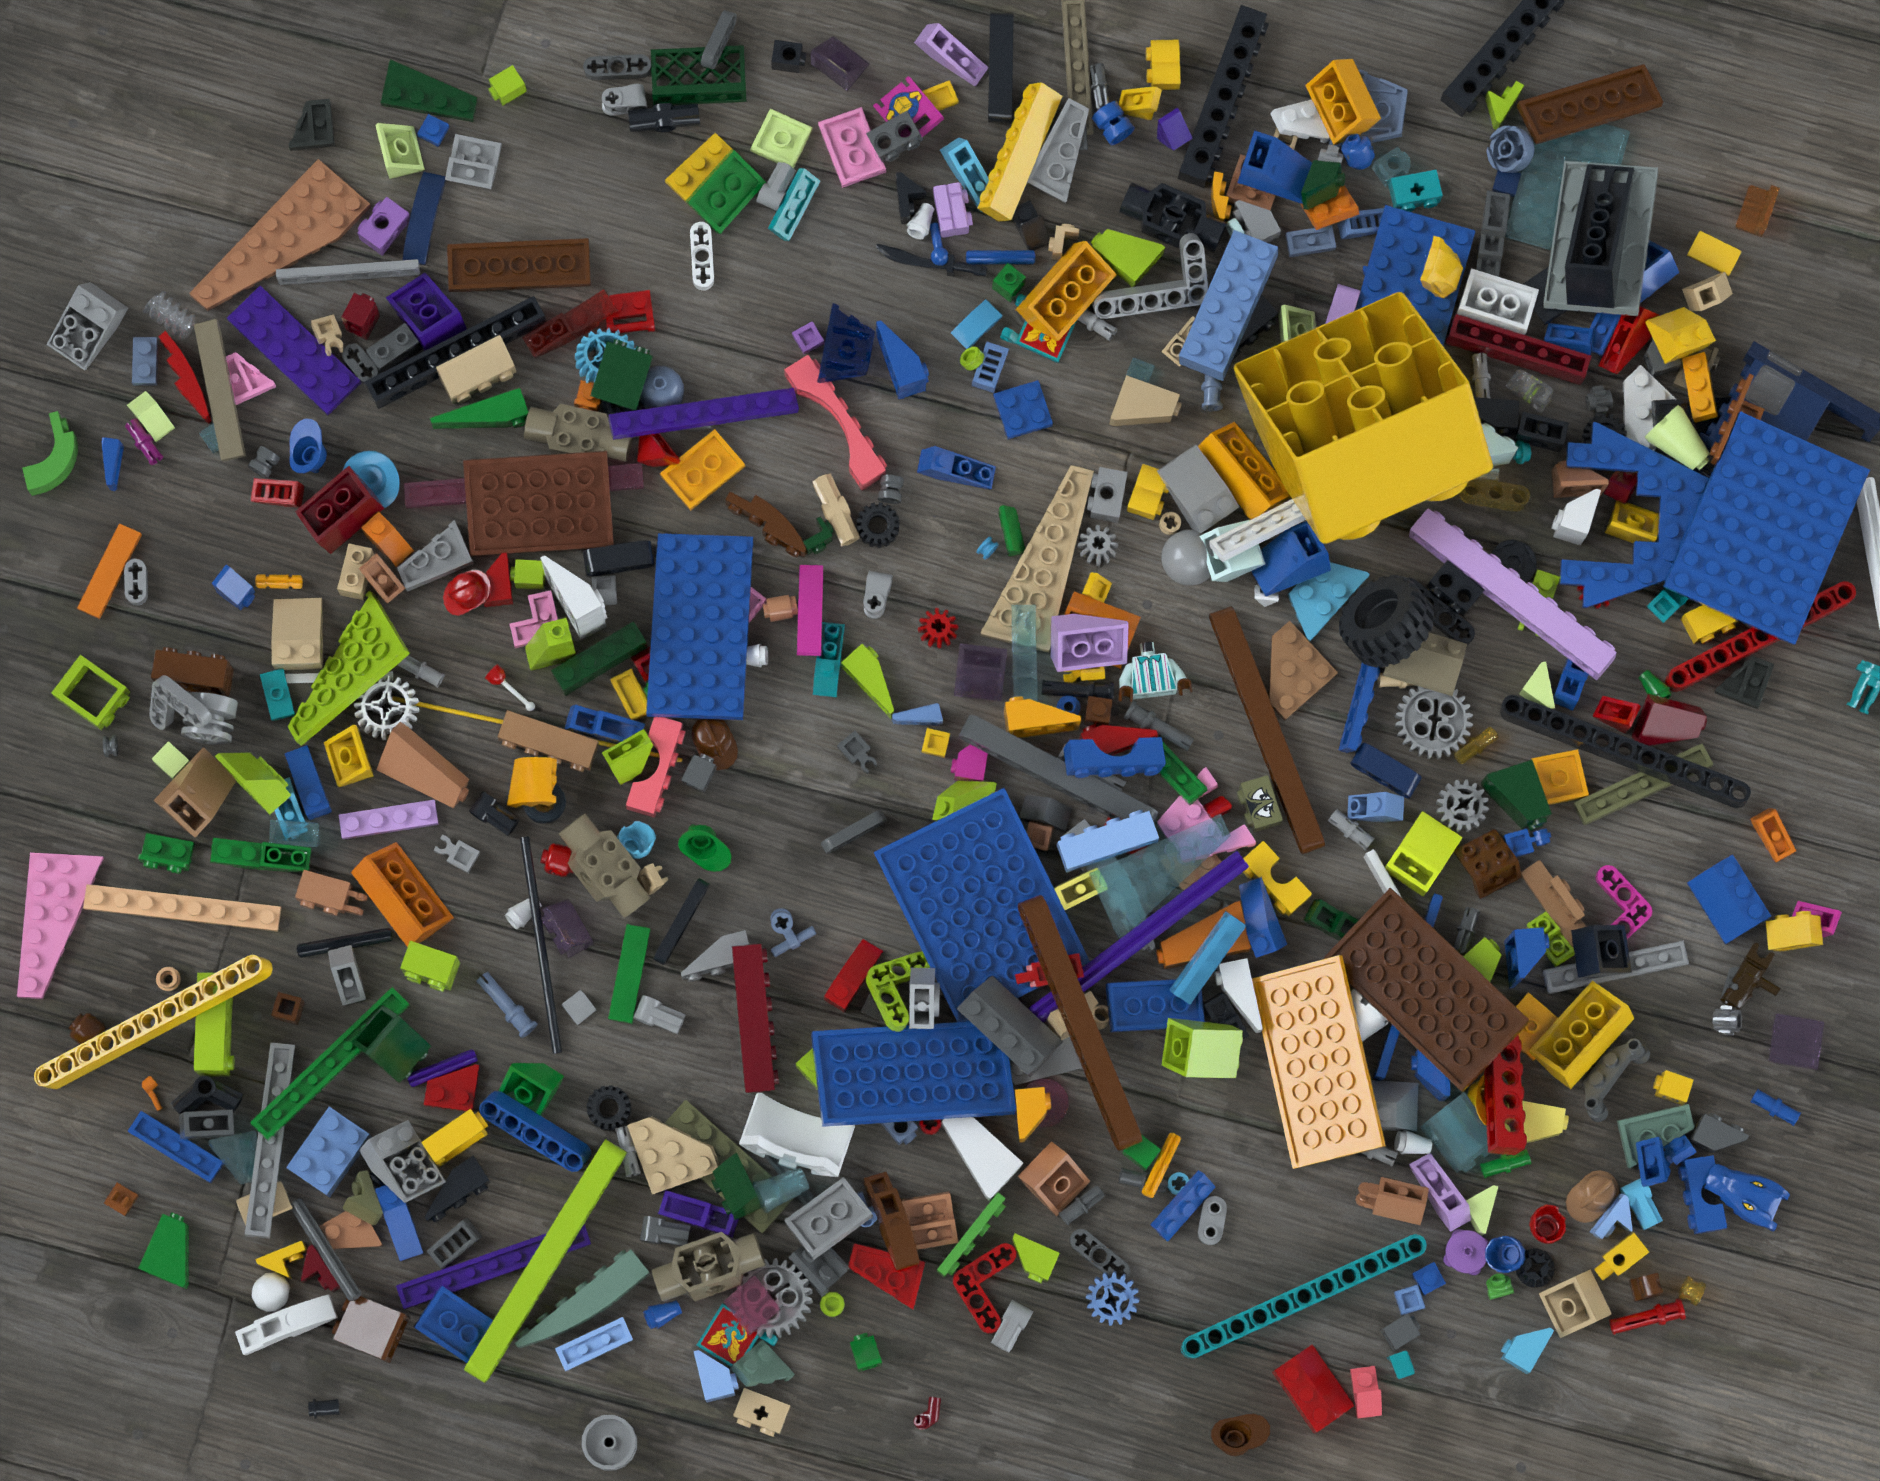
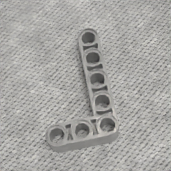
M1188 233L1180 240L1183 280L1103 291L1092 302L1096 315L1102 319L1201 305L1208 290L1204 246L1199 237L1193 233ZM1190 243H1197V247L1194 250H1186ZM1194 265L1199 266L1197 272L1189 273L1190 267ZM1202 288L1200 294L1196 296L1191 295L1193 289ZM1172 291L1179 292L1176 298H1168L1169 293ZM1148 295H1155V299L1152 302H1145V298ZM1124 299H1132V302L1129 305H1121ZM1104 301L1109 302V305H1108L1107 308H1105V309H1099V308H1098V306H1099V304H1100L1101 302H1104Z

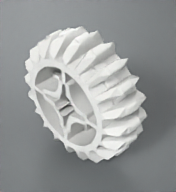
M391 675L386 677V682H383L381 678L364 695L357 698L362 702L354 703V707L360 709L354 713L356 718H361L358 721L359 726H365L364 731L367 734L373 730V738H377L379 733H381L382 740H386L387 734L399 722L412 729L409 720L417 721V717L412 713H419V707L413 706L419 703V700L413 697L415 695L414 689L408 690V682L400 686L401 678L399 677L395 679L394 683H392ZM383 691L381 699L369 703L374 695ZM392 691L401 694L406 700V705L394 702L392 700ZM389 701L392 709H389L385 716L381 707ZM367 710H372L374 713L381 715V725L373 722L368 717ZM404 713L399 721L389 725L393 716Z

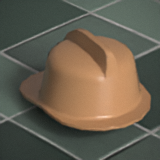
M1601 1170L1593 1171L1586 1175L1567 1195L1566 1207L1570 1216L1576 1221L1583 1223L1593 1222L1599 1218L1619 1194L1617 1181L1611 1174Z

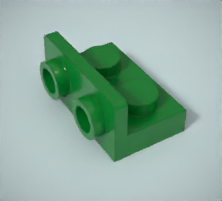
M146 833L142 853L139 854L138 860L144 863L143 867L157 869L158 866L167 867V871L181 874L182 870L189 872L195 843Z

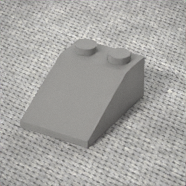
M1194 445L1157 470L1192 530L1202 533L1240 507L1228 486L1197 445Z

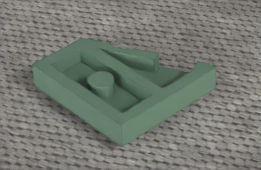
M764 1340L760 1341L730 1368L746 1387L756 1386L759 1383L771 1384L775 1380L781 1379L789 1381L795 1375Z

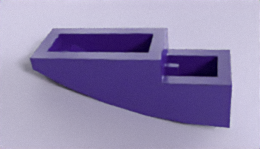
M666 1190L658 1212L659 1215L714 1233L723 1232L727 1237L731 1238L734 1236L739 1220H735L732 1213L727 1215L724 1208Z

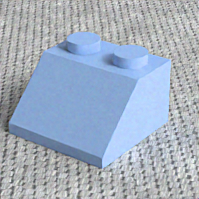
M694 1351L705 1401L708 1403L736 1396L734 1390L739 1389L735 1373L730 1374L729 1368L701 1351Z

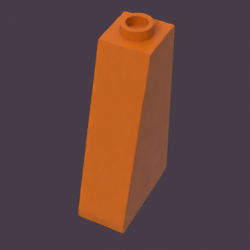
M1234 902L1162 941L1159 949L1156 950L1158 963H1163L1164 969L1187 965L1225 911L1245 924L1241 902ZM1246 927L1225 956L1248 952L1251 949Z

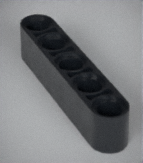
M990 13L988 123H1012L1013 13Z

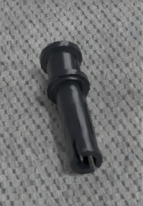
M1042 680L1041 695L1087 698V700L1091 696L1112 699L1113 703L1114 682L1111 681L1110 684L1095 683L1094 680H1090L1088 683Z

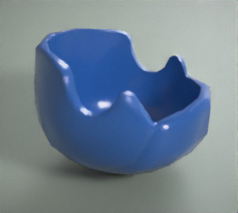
M1501 1236L1490 1240L1485 1248V1259L1489 1267L1495 1271L1510 1273L1518 1270L1523 1265L1525 1249L1516 1238Z

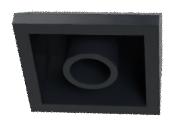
M1591 925L1571 930L1578 978H1597L1632 973L1625 925Z

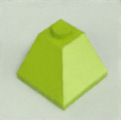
M956 781L937 796L932 820L937 821L994 793L997 783Z

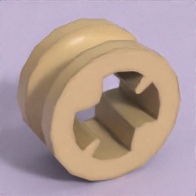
M1166 512L1160 519V530L1166 535L1177 533L1181 526V518L1175 512ZM1169 518H1172L1177 526L1175 528L1172 526L1171 529H1168L1166 527L1167 523L1164 520L1167 519L1169 521Z

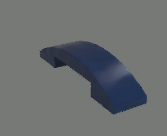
M423 172L411 211L402 260L418 259L419 265L426 266L431 246L430 239L439 202L442 200L446 176Z

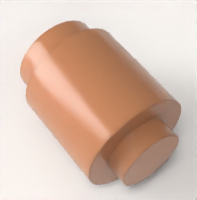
M783 595L767 598V603L762 604L765 618H770V622L793 618V615H798L795 596Z

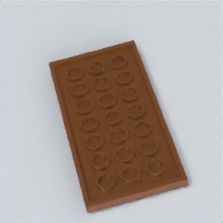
M1389 888L1324 957V959L1341 955L1348 982L1462 1092L1468 1088L1530 1022L1513 1003L1392 888Z

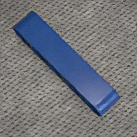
M492 1092L480 1104L479 1111L484 1119L571 1172L579 1171L591 1158V1149L586 1143L503 1092Z

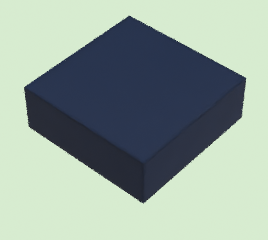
M1497 170L1492 191L1510 194L1511 197H1515L1521 173H1507Z

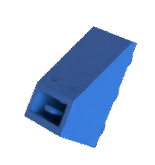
M1254 131L1237 183L1303 204L1301 191L1312 162L1278 138Z
M1305 521L1285 530L1261 550L1265 565L1251 572L1266 597L1329 572L1331 567L1328 551L1324 544L1319 541L1308 522Z

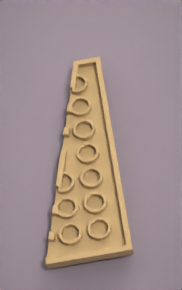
M1070 466L986 624L982 628L981 636L1049 653L1051 646V617L1058 616L1094 471Z

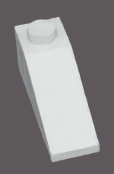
M1247 958L1219 964L1217 971H1214L1216 985H1221L1222 992L1226 994L1255 1033H1260L1263 1027Z

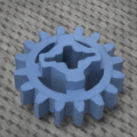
M1113 1271L1112 1277H1109L1104 1272L1102 1280L1097 1276L1095 1277L1096 1286L1089 1285L1088 1289L1093 1293L1086 1295V1299L1092 1300V1302L1087 1304V1308H1094L1093 1317L1101 1316L1100 1323L1108 1319L1109 1326H1112L1114 1320H1117L1121 1325L1123 1317L1130 1320L1131 1314L1129 1312L1137 1311V1307L1133 1303H1139L1140 1298L1134 1297L1139 1290L1138 1288H1131L1134 1282L1133 1279L1128 1282L1125 1281L1126 1274L1119 1278L1116 1271ZM1114 1283L1122 1285L1124 1289L1114 1286ZM1101 1286H1104V1294L1096 1298L1097 1291ZM1110 1292L1113 1296H1118L1116 1306L1112 1300H1107ZM1129 1299L1128 1306L1122 1311V1302ZM1105 1307L1111 1310L1112 1314L1106 1313L1101 1308Z

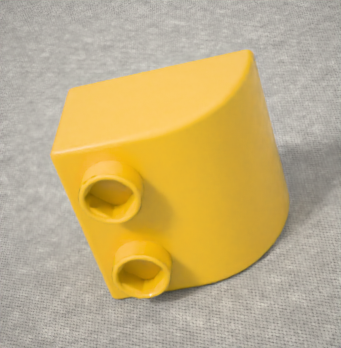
M1403 292L1394 293L1237 362L1233 367L1254 425L1279 478L1317 538L1323 544H1328L1337 539L1354 540L1364 537L1373 532L1382 519L1425 500L1443 501L1452 498L1467 486L1468 481L1489 473L1493 468L1468 379Z

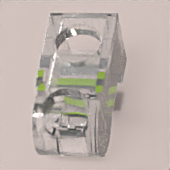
M1517 369L1506 384L1513 394L1533 405V408L1539 413H1542L1553 397L1554 389L1521 369Z

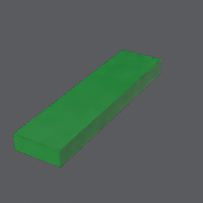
M626 925L608 1020L633 1023L651 931L650 928Z

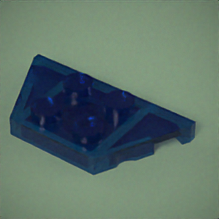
M834 303L831 307L817 383L865 376L869 368L875 331L867 325L861 324L853 315L848 317L839 310L840 306Z

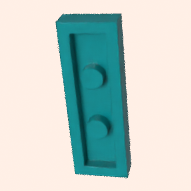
M799 168L768 229L783 241H790L820 180L805 168Z

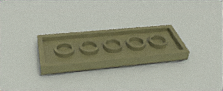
M687 1100L664 1123L713 1146L720 1165L731 1155L738 1154L762 1207L743 1217L761 1234L768 1229L795 1198L794 1195ZM713 1173L700 1177L705 1184L716 1192L711 1180L715 1179ZM722 1192L718 1193V1195H719L723 1200H725V1198H724Z

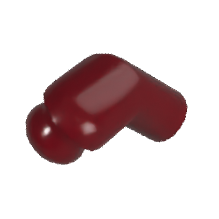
M929 1397L928 1410L915 1416L913 1420L915 1427L925 1430L939 1420L941 1398Z

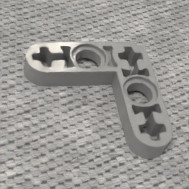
M163 675L153 682L149 716L151 722L158 729L163 730L173 723L175 711L197 728L204 727L212 720L209 710L168 676Z

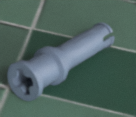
M1205 374V382L1201 385V390L1204 391L1202 409L1205 411H1219L1223 409V404L1220 402L1222 384L1218 379Z
M489 972L484 973L483 976L488 981V984L482 977L476 982L506 1014L505 1020L507 1023L511 1022L519 1031L520 1038L526 1037L537 1027L538 1023L531 1021L524 1013V1007L516 1005Z

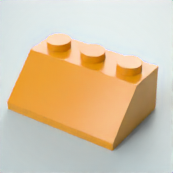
M1353 59L1333 60L1305 85L1333 145L1344 142L1351 134H1362L1368 131L1381 119Z

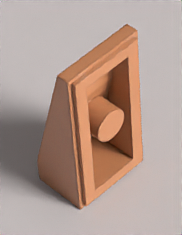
M377 553L358 568L387 604L405 589Z

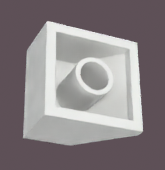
M1595 489L1567 503L1563 510L1559 509L1551 528L1555 530L1553 537L1581 545L1588 535L1601 490Z

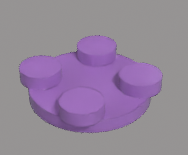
M1456 1229L1452 1232L1451 1238L1446 1244L1443 1262L1446 1266L1452 1267L1458 1272L1475 1276L1481 1272V1268L1486 1263L1485 1248L1489 1241L1474 1231Z

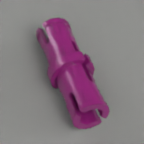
M137 418L130 420L132 425L127 423L125 428L135 440V446L137 449H141L150 465L157 464L156 458L161 461L163 456L154 445L152 436L146 433Z

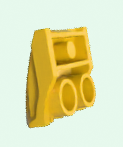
M1434 236L1420 281L1423 287L1432 292L1436 297L1445 298L1457 289L1463 266L1458 255L1445 244L1444 240Z

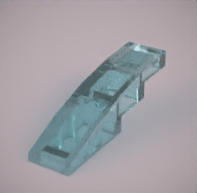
M1012 605L1014 697L1021 696L1023 700L1031 699L1038 702L1036 605Z

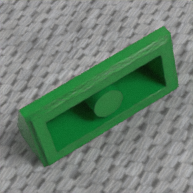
M1001 505L998 514L1009 557L1023 554L1025 545L1017 510L1014 507Z

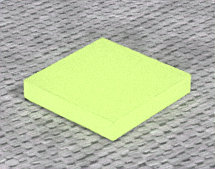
M770 109L750 151L775 163L784 162L794 169L813 127Z

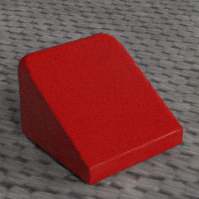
M651 646L631 657L645 682L649 680Z
M1219 796L1203 805V808L1211 820L1214 821L1229 813L1232 805L1223 796Z

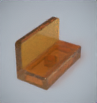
M1750 185L1735 227L1762 237L1766 231L1780 188L1771 185L1767 191Z

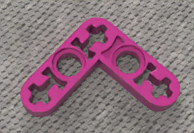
M1605 865L1598 870L1596 882L1624 911L1611 925H1617L1622 921L1628 923L1630 927L1629 933L1626 934L1628 939L1652 916V907L1615 867ZM1603 871L1605 873H1612L1611 880L1614 883L1618 880L1621 882L1613 891L1610 889L1613 886L1611 881L1602 880L1604 876ZM1620 888L1629 890V900L1623 901L1619 899L1617 892ZM1637 906L1639 909L1644 907L1646 909L1644 912L1646 917L1644 918L1641 915L1633 922L1630 918L1637 912L1635 907Z

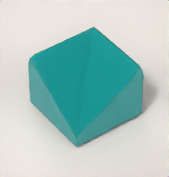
M1405 1350L1387 1357L1392 1363L1398 1379L1415 1374L1408 1351Z

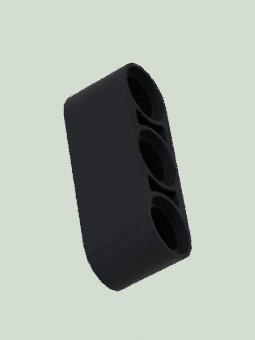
M648 540L591 548L583 551L586 576L589 577L646 569L655 565L651 541Z

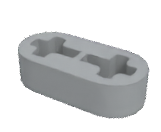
M132 559L126 563L124 568L125 596L132 605L138 606L145 603L148 598V571L143 561ZM135 565L142 569V571L138 572V580H135L134 574L130 572V570L134 569ZM135 585H138L139 591L142 592L138 599L130 595L135 592Z

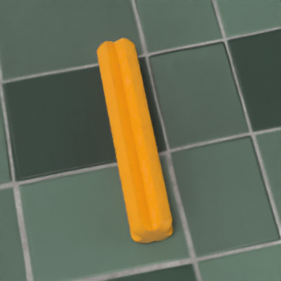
M1169 1133L1142 1189L1143 1195L1149 1198L1154 1197L1181 1140L1179 1135Z

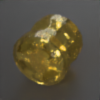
M1688 1275L1680 1288L1678 1298L1682 1300L1688 1299L1691 1304L1697 1306L1705 1291L1706 1283H1698L1694 1281L1693 1277Z

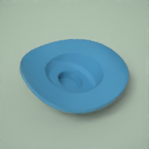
M363 451L348 459L343 470L350 466L374 492L385 508L396 499L400 484L399 475L395 465L386 455L377 451Z

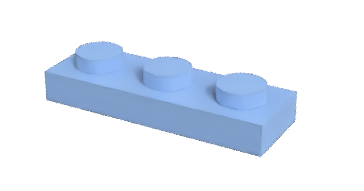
M621 1317L555 1349L565 1371H568L632 1341L633 1338L624 1318Z

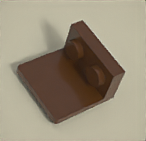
M1495 829L1454 850L1455 856L1471 876L1475 893L1479 899L1522 878L1518 859Z

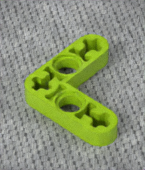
M922 951L875 965L867 973L866 984L886 1025L892 1031L899 1032L904 1030L909 1022V1013L895 985L910 980L912 966L913 968H930ZM917 960H919L920 963H925V966L922 967L921 965H916ZM893 967H902L905 970V974L901 976L895 974ZM874 974L877 977L883 976L880 982L878 979H873ZM890 994L894 1002L885 1003L881 995ZM894 1015H896L897 1018H902L901 1023H899L898 1020H893Z

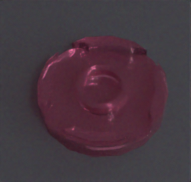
M1037 1079L1025 1089L1044 1087L1045 1093H1050L1051 1109L1047 1110L1046 1117L1038 1127H1052L1065 1117L1069 1106L1068 1095L1064 1088L1056 1081Z

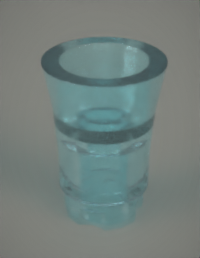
M799 1168L753 1182V1187L763 1211L767 1214L777 1206L801 1195L802 1192L809 1189V1184L803 1170Z

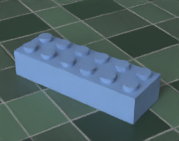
M1236 230L1233 231L1179 354L1180 365L1218 380H1224L1278 257L1277 246Z

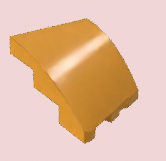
M546 757L515 759L507 806L517 808L522 805L533 807L538 804L547 806L555 804L556 796L552 795V790L557 783V759Z

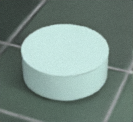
M1235 218L1227 222L1226 228L1230 236H1232L1234 230L1244 234L1241 225Z

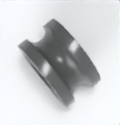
M112 735L111 738L103 736V752L105 757H109L110 754H113L114 757L118 756L116 735Z

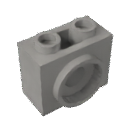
M911 968L909 1029H934V1017H939L940 983L935 982V968Z

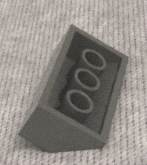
M993 976L977 987L957 1008L962 1015L1029 1077L1063 1043L1054 1032Z

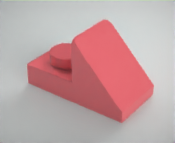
M1375 1366L1350 1369L1357 1419L1381 1416V1389H1378Z

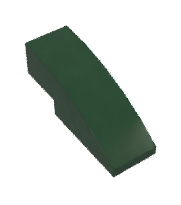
M1322 899L1313 900L1303 921L1338 941L1359 921L1348 913L1339 911Z

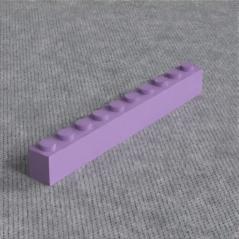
M1428 508L1411 527L1410 538L1443 563L1447 560L1483 588V594L1595 680H1598L1614 661L1617 652L1614 651L1613 645L1605 640L1602 642L1595 636L1596 634L1588 626L1583 627L1577 623L1574 615L1568 611L1564 613L1560 610L1558 604L1553 599L1543 597L1538 593L1539 590L1535 585L1521 580L1520 575L1514 569L1504 567L1497 556L1494 554L1489 555L1483 551V547L1476 540L1472 539L1470 541L1466 538L1464 532L1459 527L1449 525L1445 522L1444 516L1439 512H1432Z

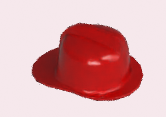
M471 570L454 577L444 590L443 600L447 611L452 615L459 616L485 603L491 592V582L488 576L482 571Z

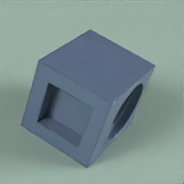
M913 1121L905 1122L908 1129L904 1133H897L894 1130L893 1126L896 1122L881 1123L898 1145L903 1142L907 1145L917 1136L915 1132L918 1130V1127Z

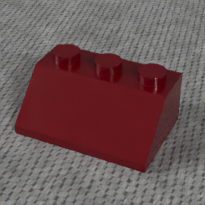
M348 466L298 508L295 513L315 541L328 553L332 554L385 507L359 475Z

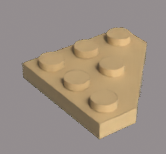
M653 1116L627 1125L652 1194L709 1175L720 1165L713 1146L701 1142L675 1127H670Z

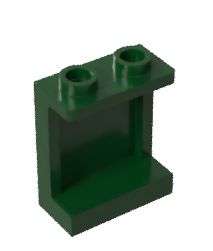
M614 339L613 343L607 341L590 396L636 411L653 356L649 355L650 350L636 346V349L633 350L626 347V342Z

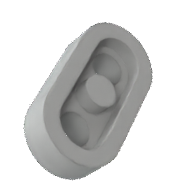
M1218 1196L1207 1198L1202 1205L1198 1238L1205 1245L1217 1244L1223 1235L1227 1205ZM1212 1204L1219 1206L1217 1213L1211 1211L1210 1206ZM1208 1228L1214 1229L1215 1235L1213 1237H1209L1206 1234Z

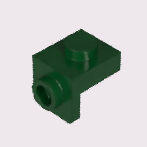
M821 516L816 518V524L821 532L803 541L807 555L811 553L816 555L827 548L826 545L833 541L832 533H834V530L829 521H823Z

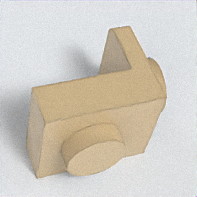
M1071 224L1056 225L1055 238L1050 237L1048 251L1053 252V260H1059L1062 257L1064 238L1078 240L1079 228H1075Z

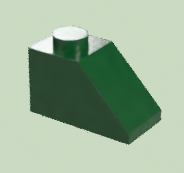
M1313 160L1301 191L1303 209L1309 210L1337 196L1340 187H1343L1345 183V173H1342L1341 163Z

